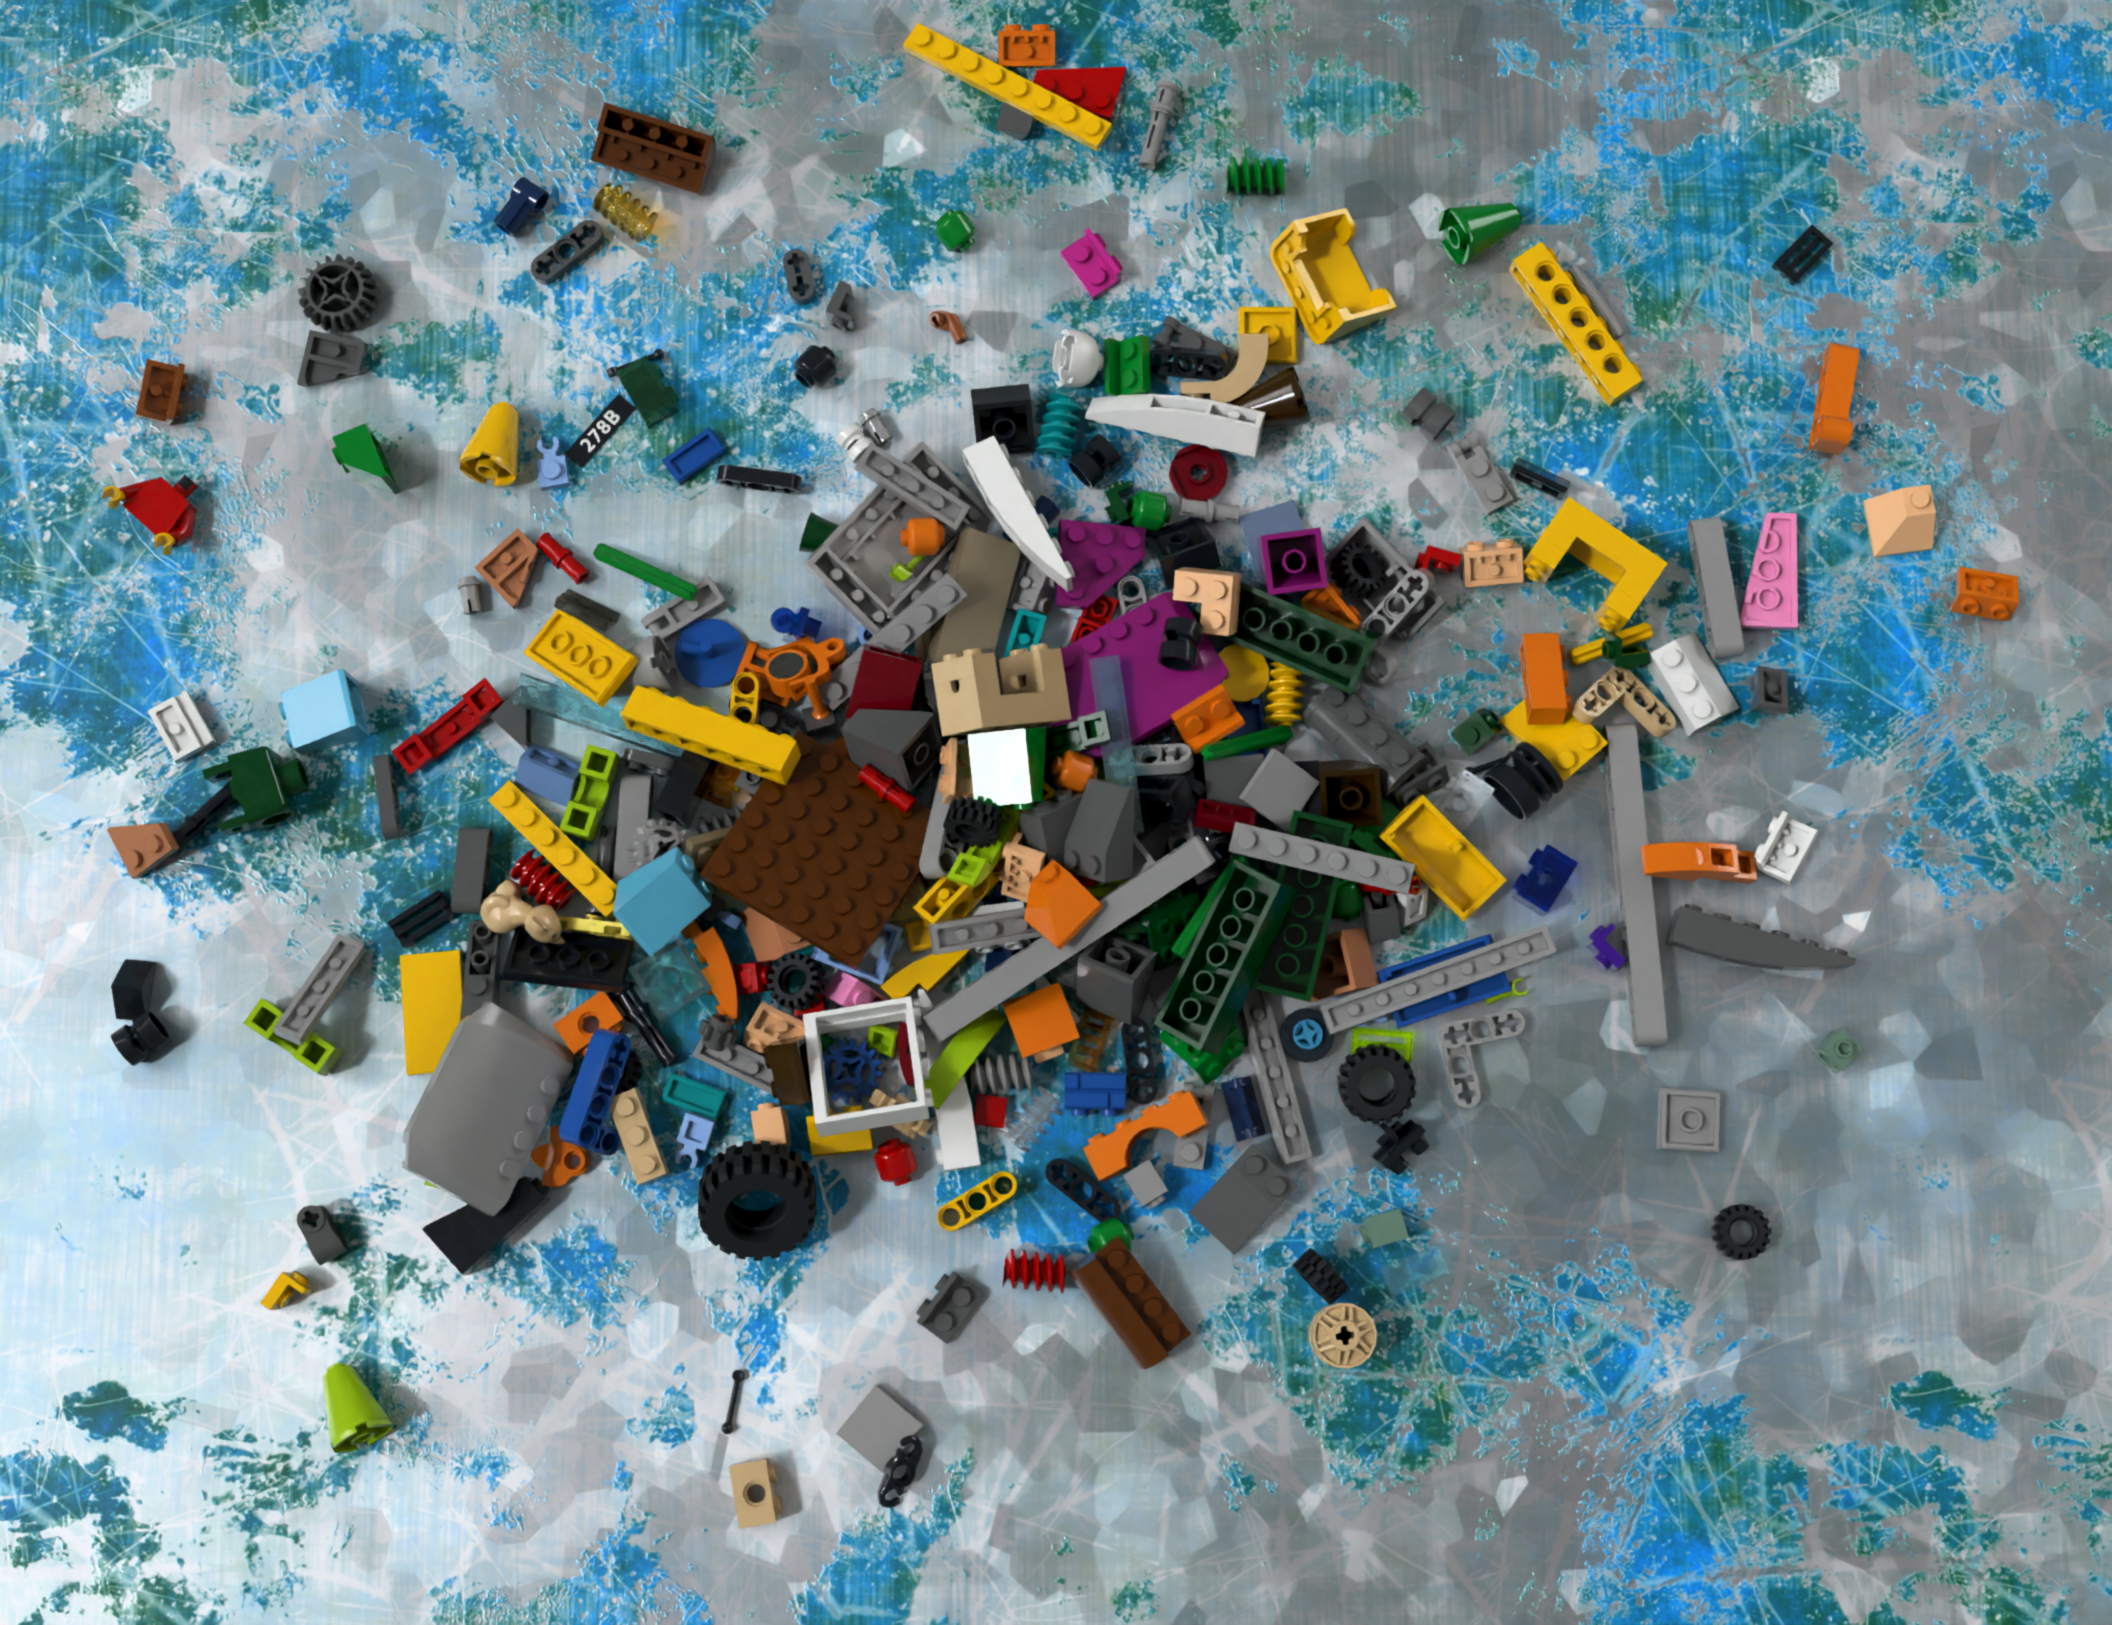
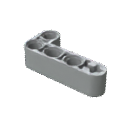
M1418 568L1407 573L1360 626L1381 635L1365 673L1373 682H1385L1398 671L1396 658L1382 645L1433 589L1435 578L1428 569ZM1421 577L1423 579L1421 582L1422 587L1415 589L1412 593L1408 592L1407 590L1416 584V578ZM1395 597H1400L1405 602L1403 612H1399L1394 608L1393 600ZM1376 619H1380L1385 623L1386 629L1384 634L1378 633L1375 630L1374 621ZM1378 661L1386 663L1388 667L1386 675H1382L1377 671L1376 664Z

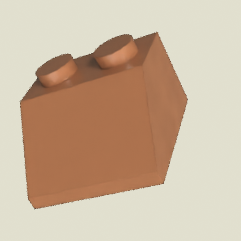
M750 907L740 912L757 962L771 960V963H773L780 957L786 958V954L791 953L794 955L814 947V945Z
M1365 928L1340 930L1326 935L1310 1002L1354 994L1378 985Z

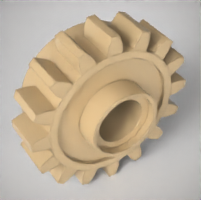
M875 1089L868 1100L873 1105L872 1109L911 1102L898 1093L891 1098L878 1089ZM919 1120L890 1126L914 1140L917 1134L924 1137L932 1124L926 1120Z

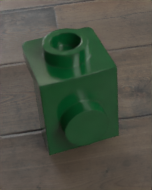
M1122 480L1114 482L1104 492V501L1107 505L1104 511L1110 524L1115 523L1120 526H1129L1130 517L1121 498L1133 493L1131 480L1125 483Z
M1605 632L1602 654L1607 662L1616 668L1621 667L1627 670L1637 669L1639 665L1650 664L1649 651L1640 645L1622 646L1621 637L1613 632Z
M1483 707L1453 730L1451 735L1470 756L1503 729L1499 725L1500 720L1497 715Z

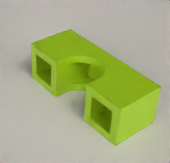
M590 744L587 745L579 769L580 784L574 800L568 801L559 828L565 835L594 843L621 763V758L616 752Z
M261 998L243 1023L267 1040L287 1050L293 1055L292 1057L317 1074L327 1076L344 1051L313 1030L302 1046L275 1035L273 1028L285 1011L271 1001Z

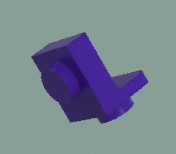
M1612 923L1605 928L1599 925L1590 934L1589 938L1592 942L1586 948L1595 955L1593 959L1598 966L1605 971L1609 969L1611 972H1614L1626 960L1604 940L1616 928Z

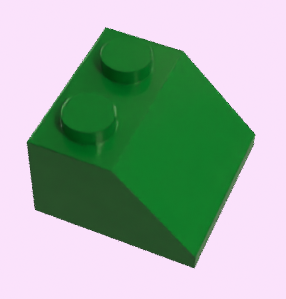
M366 424L332 437L336 445L335 448H332V452L339 465L342 464L346 473L351 472L358 481L390 493L397 494L400 492L380 442Z

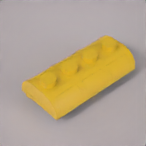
M1424 795L1414 799L1380 834V838L1404 862L1415 864L1414 872L1463 922L1507 881Z

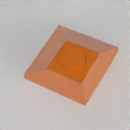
M1052 859L1031 880L1024 920L1057 949L1061 950L1103 906L1070 872Z

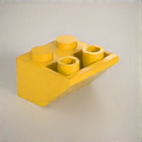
M862 1106L843 1107L844 1113L862 1111L864 1108ZM829 1109V1114H830V1116H832V1115H838V1114H844V1113H836V1114H834V1112L831 1111V1109ZM814 1111L813 1116L806 1117L811 1153L814 1157L875 1150L873 1128L820 1137L815 1125Z

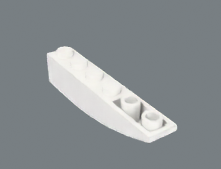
M1133 394L1092 398L1085 419L1093 420L1100 424L1120 426L1127 430L1151 433L1154 436L1173 438L1184 443L1204 445L1211 449L1235 452L1242 456L1255 457L1261 442L1266 412L1195 397Z
M991 436L963 449L964 464L989 510L1005 533L1044 574L1067 592L1073 590L1072 578L1075 577L1074 570L1069 561L1063 562L1060 556L1062 550L1055 537L1050 538L1046 530H1049V526L1044 515L1036 513L1034 509L1036 506L1035 500L1029 490L1024 491L1021 485L1023 479L1018 468L1010 466L1008 462L1010 455L1005 445H999L996 438Z
M924 989L918 990V998H913L914 1008H920L922 1017L934 1006ZM922 1019L923 1027L917 1028L918 1034H924L927 1057L922 1058V1061H927L928 1068L930 1069L951 1040L950 1037H947L938 1042ZM963 1076L940 1109L937 1110L935 1108L936 1117L931 1118L933 1136L939 1135L941 1146L935 1148L937 1165H943L945 1172L981 1166L973 1108L965 1076Z

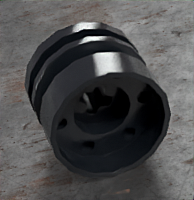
M1521 741L1515 747V751L1507 753L1506 760L1508 765L1504 762H1497L1484 773L1483 780L1497 802L1513 817L1525 822L1541 807L1538 798L1548 802L1553 796L1552 793L1557 794L1564 785L1561 777L1549 760L1534 746Z

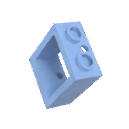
M887 922L883 930L887 931L888 934L873 973L859 968L855 971L844 963L830 958L829 954L815 946L810 958L882 985L883 981H887L891 976L894 966L891 960L894 952L898 953L903 945L904 936L901 935L903 928Z

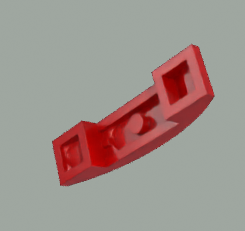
M486 678L463 694V700L419 735L414 733L392 751L409 775L431 764L463 741L504 702Z

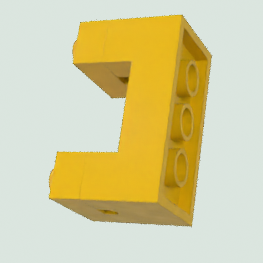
M1568 497L1525 558L1523 573L1528 579L1534 582L1540 581L1544 584L1566 552L1615 584L1593 618L1598 620L1597 624L1602 629L1617 633L1630 619L1668 563Z

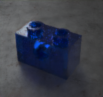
M1549 844L1542 850L1536 848L1527 862L1532 865L1526 875L1521 873L1512 886L1516 890L1512 898L1542 917L1548 913L1578 862ZM1542 873L1547 875L1545 878L1546 882L1543 885L1538 883L1539 875Z

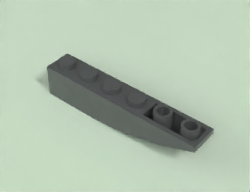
M1685 904L1684 907L1680 906L1674 910L1665 943L1724 962L1775 970L1815 971L1850 967L1856 961V958L1847 956L1848 952L1832 947L1830 950L1819 948V943L1815 941L1801 939L1799 942L1789 939L1790 935L1788 933L1778 930H1772L1769 933L1760 930L1761 926L1753 922L1743 921L1742 924L1731 921L1732 917L1717 912L1713 915L1702 912L1703 909L1692 904Z
M470 921L460 1021L467 1015H472L480 1009V1005L484 1002H492L497 1006L499 1003L501 933L491 931L483 921Z

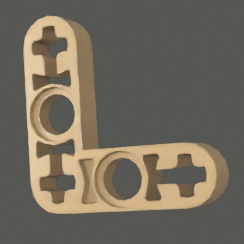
M1615 666L1582 694L1572 705L1571 710L1575 719L1580 723L1591 724L1618 700L1653 736L1664 737L1676 725L1675 717L1671 711L1630 670L1622 669L1621 667L1616 668ZM1597 689L1603 690L1607 694L1608 700L1601 698ZM1634 696L1641 698L1645 707L1637 704ZM1591 703L1594 707L1587 711L1585 707Z

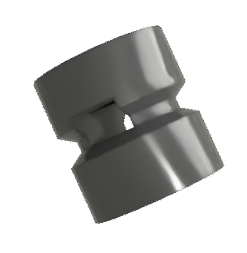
M1424 387L1406 406L1401 417L1412 426L1419 425L1420 433L1433 442L1450 424L1456 412L1445 403L1438 404L1437 396Z

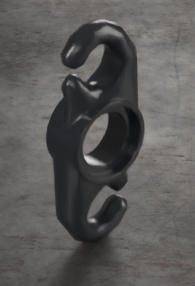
M909 1435L900 1440L901 1446L913 1443L914 1449L910 1453L905 1454L902 1448H898L896 1455L885 1465L884 1475L877 1491L879 1504L883 1507L892 1508L900 1503L899 1497L887 1500L885 1498L886 1494L895 1489L896 1493L901 1496L904 1493V1487L910 1485L915 1478L916 1468L923 1452L921 1440L917 1436ZM898 1466H907L906 1473L901 1478H893L894 1470Z

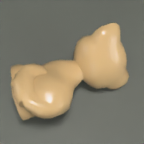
M512 879L502 882L496 891L490 894L481 905L480 915L482 920L493 932L510 933L517 927L525 925V930L529 935L539 942L566 943L560 936L562 925L551 905H538L533 908L529 903L522 901V887Z

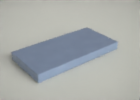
M1294 500L1239 516L1238 522L1258 582L1264 585L1257 539L1261 535L1304 530ZM1311 590L1285 594L1300 600Z

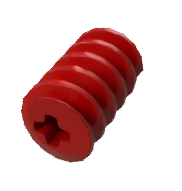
M536 848L532 849L517 861L511 871V877L514 880H519V885L522 888L528 887L527 893L531 897L537 895L536 902L539 905H551L555 912L559 911L574 898L578 889L575 887L567 891L566 888L570 882L566 879L559 883L558 879L561 873L558 871L550 875L549 872L553 865L549 863L542 867L541 863L545 857L540 855L534 859L532 856Z
M1010 1249L1005 1257L1002 1287H1004L1007 1279H1010L1011 1286L1015 1289L1019 1281L1022 1280L1024 1290H1028L1031 1282H1034L1036 1291H1040L1043 1284L1046 1283L1048 1291L1052 1293L1055 1285L1059 1284L1060 1292L1063 1294L1066 1276V1263L1064 1262L1063 1255L1058 1254L1055 1262H1052L1051 1254L1046 1253L1043 1260L1040 1261L1038 1251H1034L1031 1259H1028L1026 1250H1022L1019 1257L1016 1258L1014 1249Z

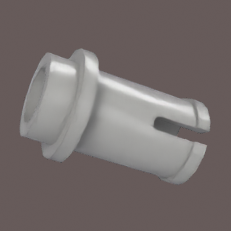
M871 408L860 415L862 420L860 424L867 428L876 445L880 447L888 443V439L891 440L893 435L880 418L881 412Z
M476 576L458 579L457 589L461 591L464 615L474 614V611L476 613L483 612L478 591L480 582L477 581Z

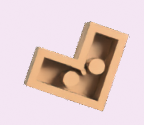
M1182 567L1175 570L1173 600L1202 603L1200 623L1204 627L1203 633L1230 636L1237 632L1242 573Z

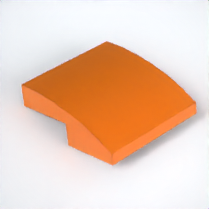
M1059 982L1002 1003L1022 1059L1080 1039Z

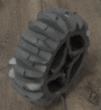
M337 254L334 261L329 256H325L324 264L315 260L316 269L306 268V273L309 277L300 278V282L304 287L298 289V294L302 297L299 299V304L302 308H305L303 310L305 316L311 318V322L315 326L321 324L322 329L328 331L331 326L334 332L339 333L341 326H344L346 331H351L352 323L361 327L359 319L361 317L370 319L367 309H375L376 305L371 300L378 298V294L374 290L377 284L374 279H371L372 273L370 270L365 269V266L360 261L355 263V260L350 256L344 260L341 255ZM358 281V296L356 300H353V298L351 297L352 292L355 289L354 285ZM322 287L324 289V294L321 297L322 302L318 305L317 295L319 289ZM330 289H332L334 292H338V293H340V294L343 293V295L345 296V298H344L343 296H341V295L333 294ZM341 308H346L345 310L336 312L337 310H339V309H341Z

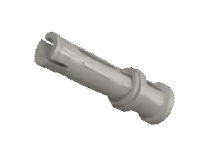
M1158 81L1156 83L1157 94L1154 103L1149 108L1151 120L1138 161L1140 167L1148 170L1156 168L1168 120L1174 117L1175 111L1173 107L1175 99L1181 92V88L1178 85L1168 81Z

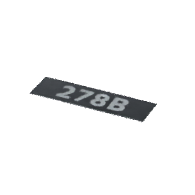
M618 394L565 454L582 468L635 410V407Z

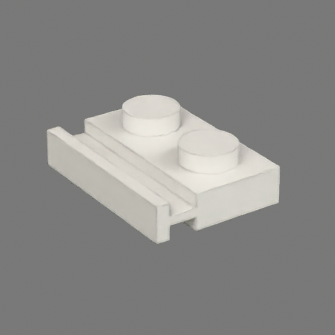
M187 690L148 710L169 752L177 763L198 753L207 745L216 743L192 696Z

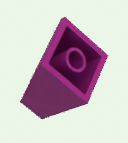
M1320 527L1261 535L1257 539L1260 567L1268 595L1328 587Z

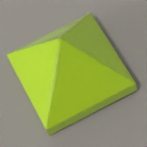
M880 1024L869 1026L867 1048L875 1049L879 1053L894 1058L896 1056L898 1031Z

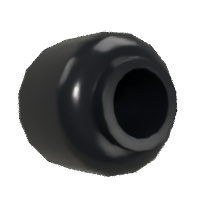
M810 345L794 362V376L808 389L823 387L837 371L834 361L836 358L835 354L826 346L820 348L816 345Z

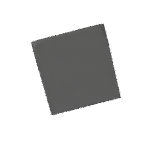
M1004 102L995 130L1022 140L1030 132L1033 116Z

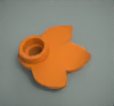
M552 1126L550 1128L551 1143L539 1146L530 1154L536 1165L546 1170L542 1184L548 1187L563 1186L572 1176L584 1174L590 1166V1155L584 1148L567 1143L560 1138V1126ZM578 1155L581 1162L577 1167H573L570 1163L571 1158Z

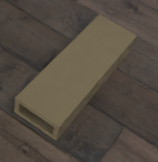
M970 527L958 533L948 572L967 592V596L934 624L922 673L931 670V664L942 662V656L961 653V656H963V650L974 648H992L993 652H995L1021 550L1015 543ZM920 679L915 699L924 702V707L932 709Z

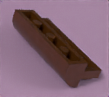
M604 103L596 129L599 134L591 157L593 162L701 196L709 169L712 170L716 140L713 136Z
M1117 1235L1093 1254L1090 1252L1067 1270V1273L1140 1369H1147L1158 1364L1169 1356V1351L1191 1335V1332Z

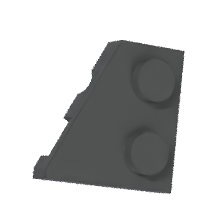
M310 330L297 384L306 387L362 373L369 345L364 342Z

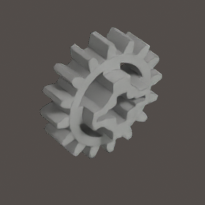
M666 818L658 819L657 823L654 819L646 821V826L643 824L637 826L636 829L639 834L634 833L629 836L634 845L626 847L627 851L633 852V857L628 859V863L636 862L637 864L633 872L660 857L654 858L660 849L659 846L664 844L666 845L662 848L663 850L660 852V855L665 854L676 846L684 854L686 840L682 836L686 830L677 831L676 821L666 825ZM655 831L663 832V833L667 834L668 836H667V837H661L658 833H654V832H655Z

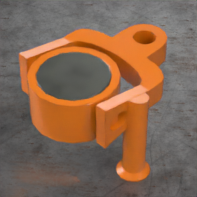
M804 637L792 643L767 650L769 659L765 664L764 670L772 692L783 698L793 697L795 702L808 694L814 709L813 717L815 719L827 717L830 711L824 705L818 686L829 681L832 677L831 670L833 671L846 659V649L843 641L835 637L816 644L812 639ZM805 654L809 655L817 663L818 671L812 674Z

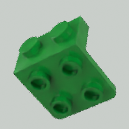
M1234 1023L1218 1055L1200 1051L1166 1030H1163L1159 1035L1161 1041L1186 1062L1205 1085L1218 1078L1223 1069L1234 1058L1239 1057L1248 1045L1247 1039Z

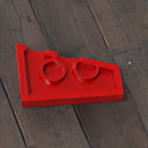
M1126 67L1036 70L1033 83L1111 123L1126 74Z

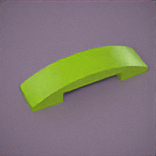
M1014 804L1004 805V811H999V814H1002L1003 822L995 844H991V847L988 848L986 846L978 848L974 844L967 853L960 852L947 876L948 880L971 887L978 886L1000 860L1004 846L1007 841H1010L1022 810H1014Z
M992 1008L957 1032L929 1069L930 1079L924 1080L925 1088H931L933 1107L939 1110L956 1088L958 1082L1007 1022L1008 1019Z

